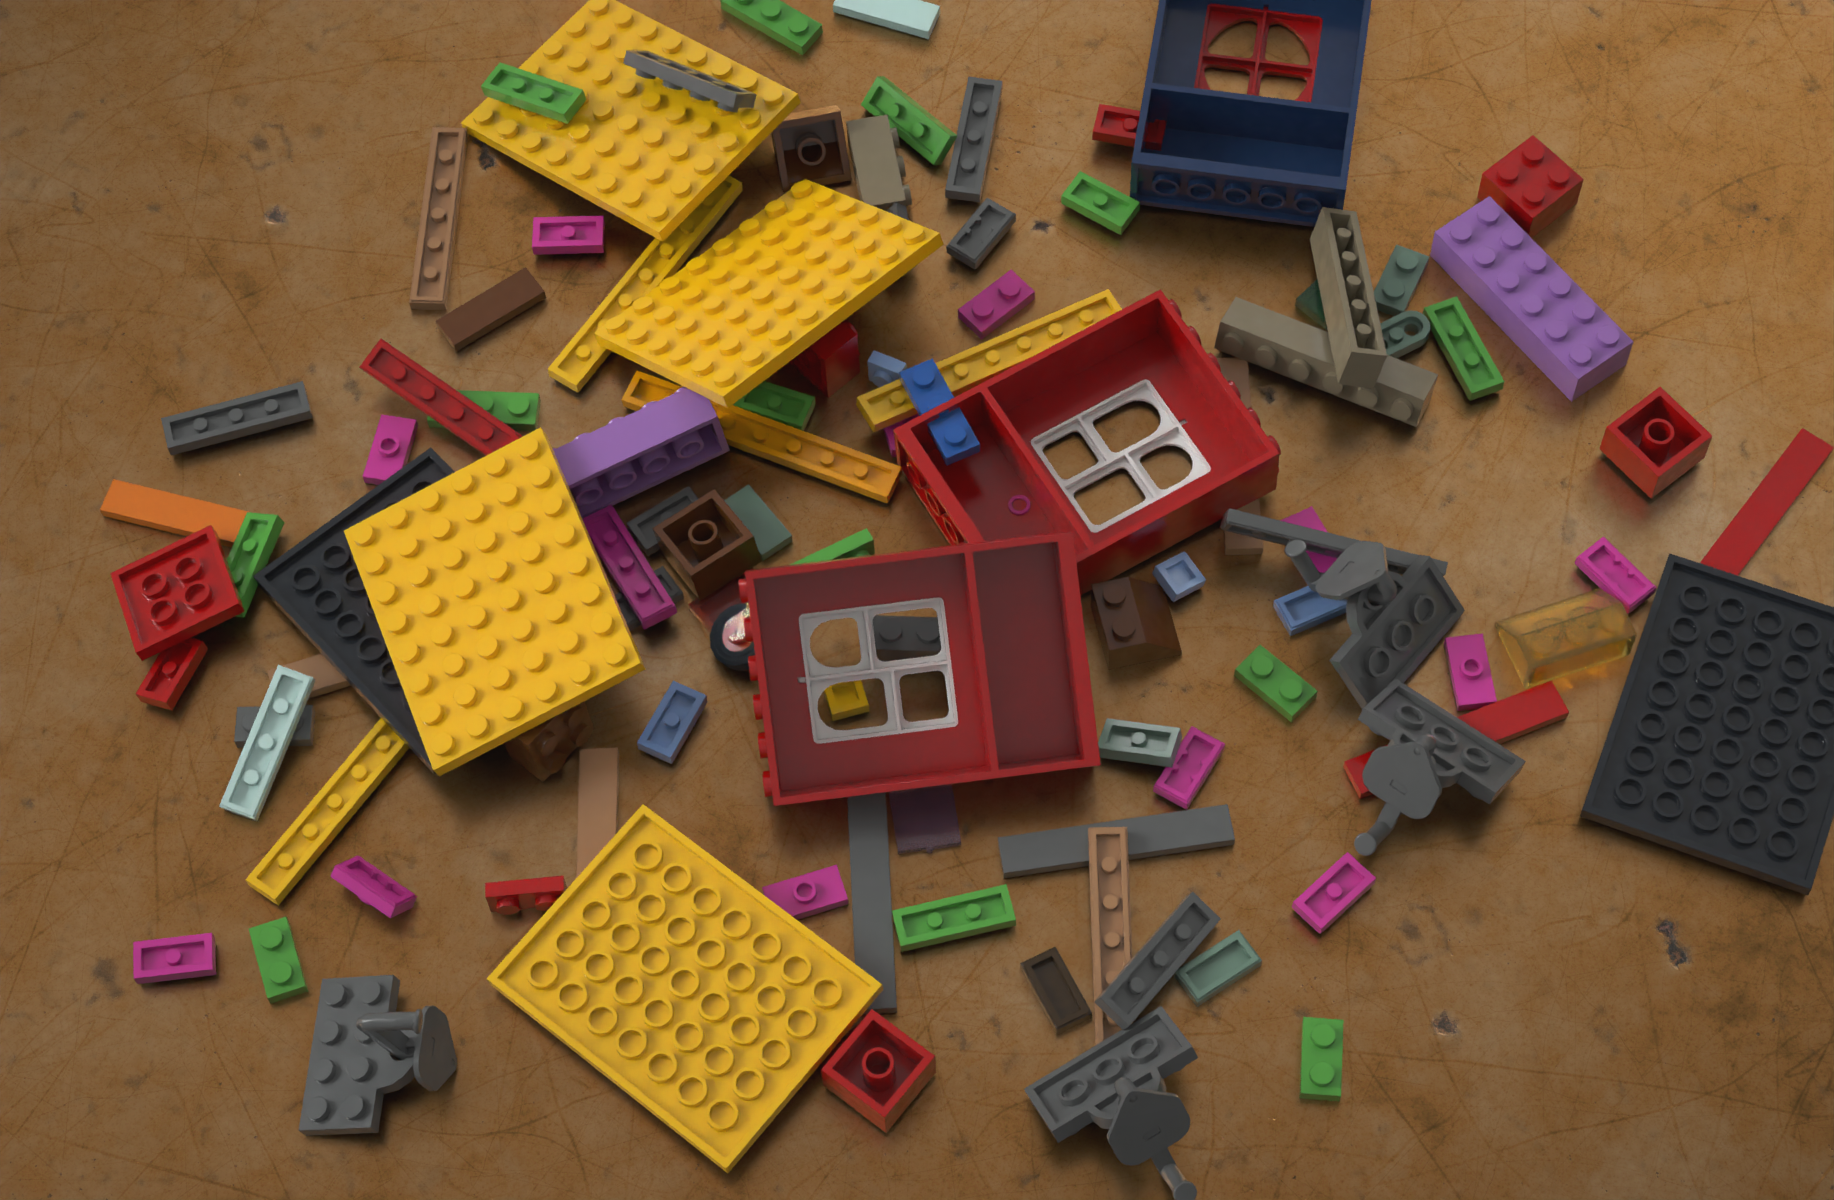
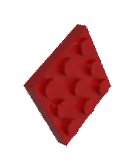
M212 525L110 573L135 652L142 661L245 612L218 534Z

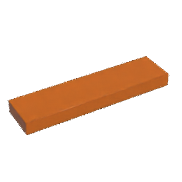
M113 479L100 508L102 515L105 517L183 536H189L212 525L218 534L221 545L228 547L233 546L247 512H249Z

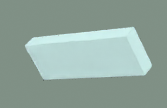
M835 0L833 12L929 39L940 15V6L921 0Z

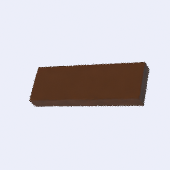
M525 267L436 320V325L457 352L546 298L545 291Z

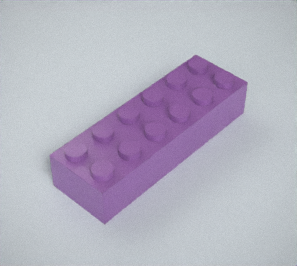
M1490 196L1435 231L1430 256L1571 402L1627 364L1634 341Z
M684 386L662 400L649 402L632 414L614 418L604 427L591 433L580 434L573 441L559 448H552L582 519L730 451L720 421L710 400Z

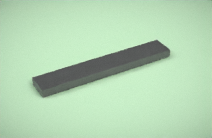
M1230 508L1222 515L1220 528L1224 531L1285 546L1293 540H1302L1307 545L1306 551L1338 558L1349 546L1360 542V540ZM1385 547L1388 571L1404 574L1419 556ZM1432 558L1444 576L1448 562Z
M886 792L847 797L855 964L879 981L884 989L863 1015L868 1014L871 1009L878 1014L897 1013Z
M1228 804L998 837L1004 878L1089 866L1088 828L1127 827L1129 860L1234 845L1235 843Z

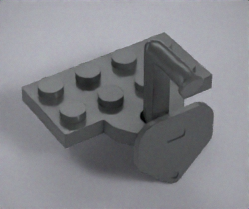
M1293 540L1285 547V554L1291 558L1312 591L1317 592L1323 598L1348 600L1346 605L1347 622L1352 635L1329 661L1362 710L1395 678L1404 684L1465 611L1430 556L1419 555L1401 576L1398 573L1388 571L1386 549L1382 543L1360 541L1344 550L1325 573L1318 571L1306 552L1307 545L1304 541Z
M1395 678L1363 708L1358 718L1372 732L1384 736L1390 742L1388 746L1379 747L1372 752L1363 770V782L1367 789L1386 803L1375 824L1366 833H1361L1355 838L1354 847L1356 851L1364 856L1373 854L1377 846L1393 831L1402 813L1414 819L1425 818L1436 805L1442 793V788L1450 787L1455 783L1465 788L1473 797L1482 799L1490 804L1520 773L1526 761Z
M394 975L322 979L298 1131L306 1136L378 1133L384 1094L398 1091L410 1083L414 1077L427 1090L437 1091L457 1068V1058L447 1016L434 1005L425 1006L422 1010L417 1009L416 1012H396L400 980Z
M1162 1006L1024 1088L1031 1103L1058 1143L1076 1134L1088 1124L1095 1122L1101 1128L1109 1129L1107 1140L1121 1163L1132 1166L1151 1158L1158 1172L1172 1190L1175 1200H1195L1197 1196L1196 1186L1186 1180L1167 1148L1186 1135L1190 1127V1117L1180 1098L1174 1093L1166 1092L1167 1088L1164 1078L1180 1071L1187 1064L1196 1060L1198 1056L1192 1045Z

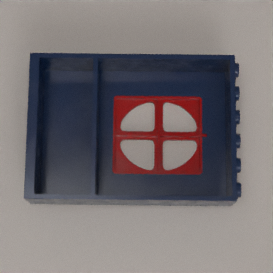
M1159 0L1131 163L1130 197L1139 201L1140 205L1315 227L1322 207L1343 210L1372 0ZM1243 21L1256 23L1257 31L1254 50L1250 58L1209 53L1208 48L1213 40L1228 27ZM1271 25L1285 26L1297 35L1308 52L1310 59L1308 65L1266 60L1265 52ZM1212 67L1247 72L1249 74L1247 94L1211 90L1206 81L1204 71ZM1264 75L1301 78L1307 82L1304 90L1295 100L1259 96L1261 79ZM1155 119L1167 121L1161 151L1145 148L1149 123H1154Z

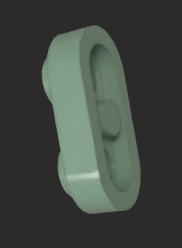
M1405 311L1380 323L1386 353L1394 358H1399L1421 347L1426 343L1429 336L1430 322L1424 314L1418 311ZM1412 331L1416 335L1410 336L1407 335L1405 332Z

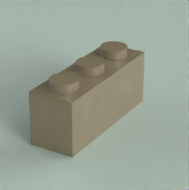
M888 115L846 121L848 146L860 201L884 211L896 202L904 206L912 205L909 184L902 185L901 177L906 176L903 156H896L895 149L900 148L897 128H890Z

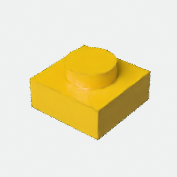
M861 680L836 683L824 690L833 721L869 712V704Z

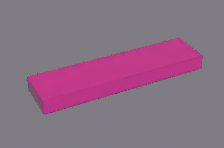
M609 505L583 518L582 520L597 555L643 629L645 630L676 614L675 604L613 506Z

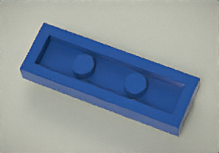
M933 358L899 372L900 381L919 416L954 398ZM960 407L951 412L948 409L940 413L938 419L927 424L928 433L947 466L980 452V443Z

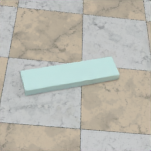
M280 665L277 666L219 807L258 821L316 681L313 677Z

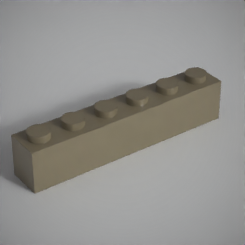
M1322 207L1310 237V243L1337 381L1341 385L1373 389L1387 358L1357 212Z
M1235 297L1220 321L1214 349L1417 427L1430 403L1438 377L1436 373L1387 355L1373 389L1338 384L1328 332Z

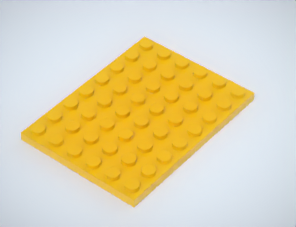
M589 0L519 67V69L584 91L587 100L568 124L487 97L461 124L463 128H467L469 135L663 242L801 102L798 93L616 0ZM626 50L649 51L757 94L754 107L739 108L738 112L726 111L718 108V102L715 100L702 101L691 97V91L685 88L683 90H675L662 85L663 80L660 78L648 79L635 74V68L623 64Z
M804 179L795 183L789 191L777 200L769 202L763 210L751 219L743 221L736 230L725 238L717 240L710 249L699 257L691 259L684 268L673 276L662 280L659 286L647 295L636 299L632 306L621 314L609 319L594 335L600 346L729 408L944 244L940 233Z
M541 427L344 530L431 766L439 777L646 670L549 439Z
M644 804L641 805L486 978L491 986L727 1173L732 1170L884 990L883 985Z

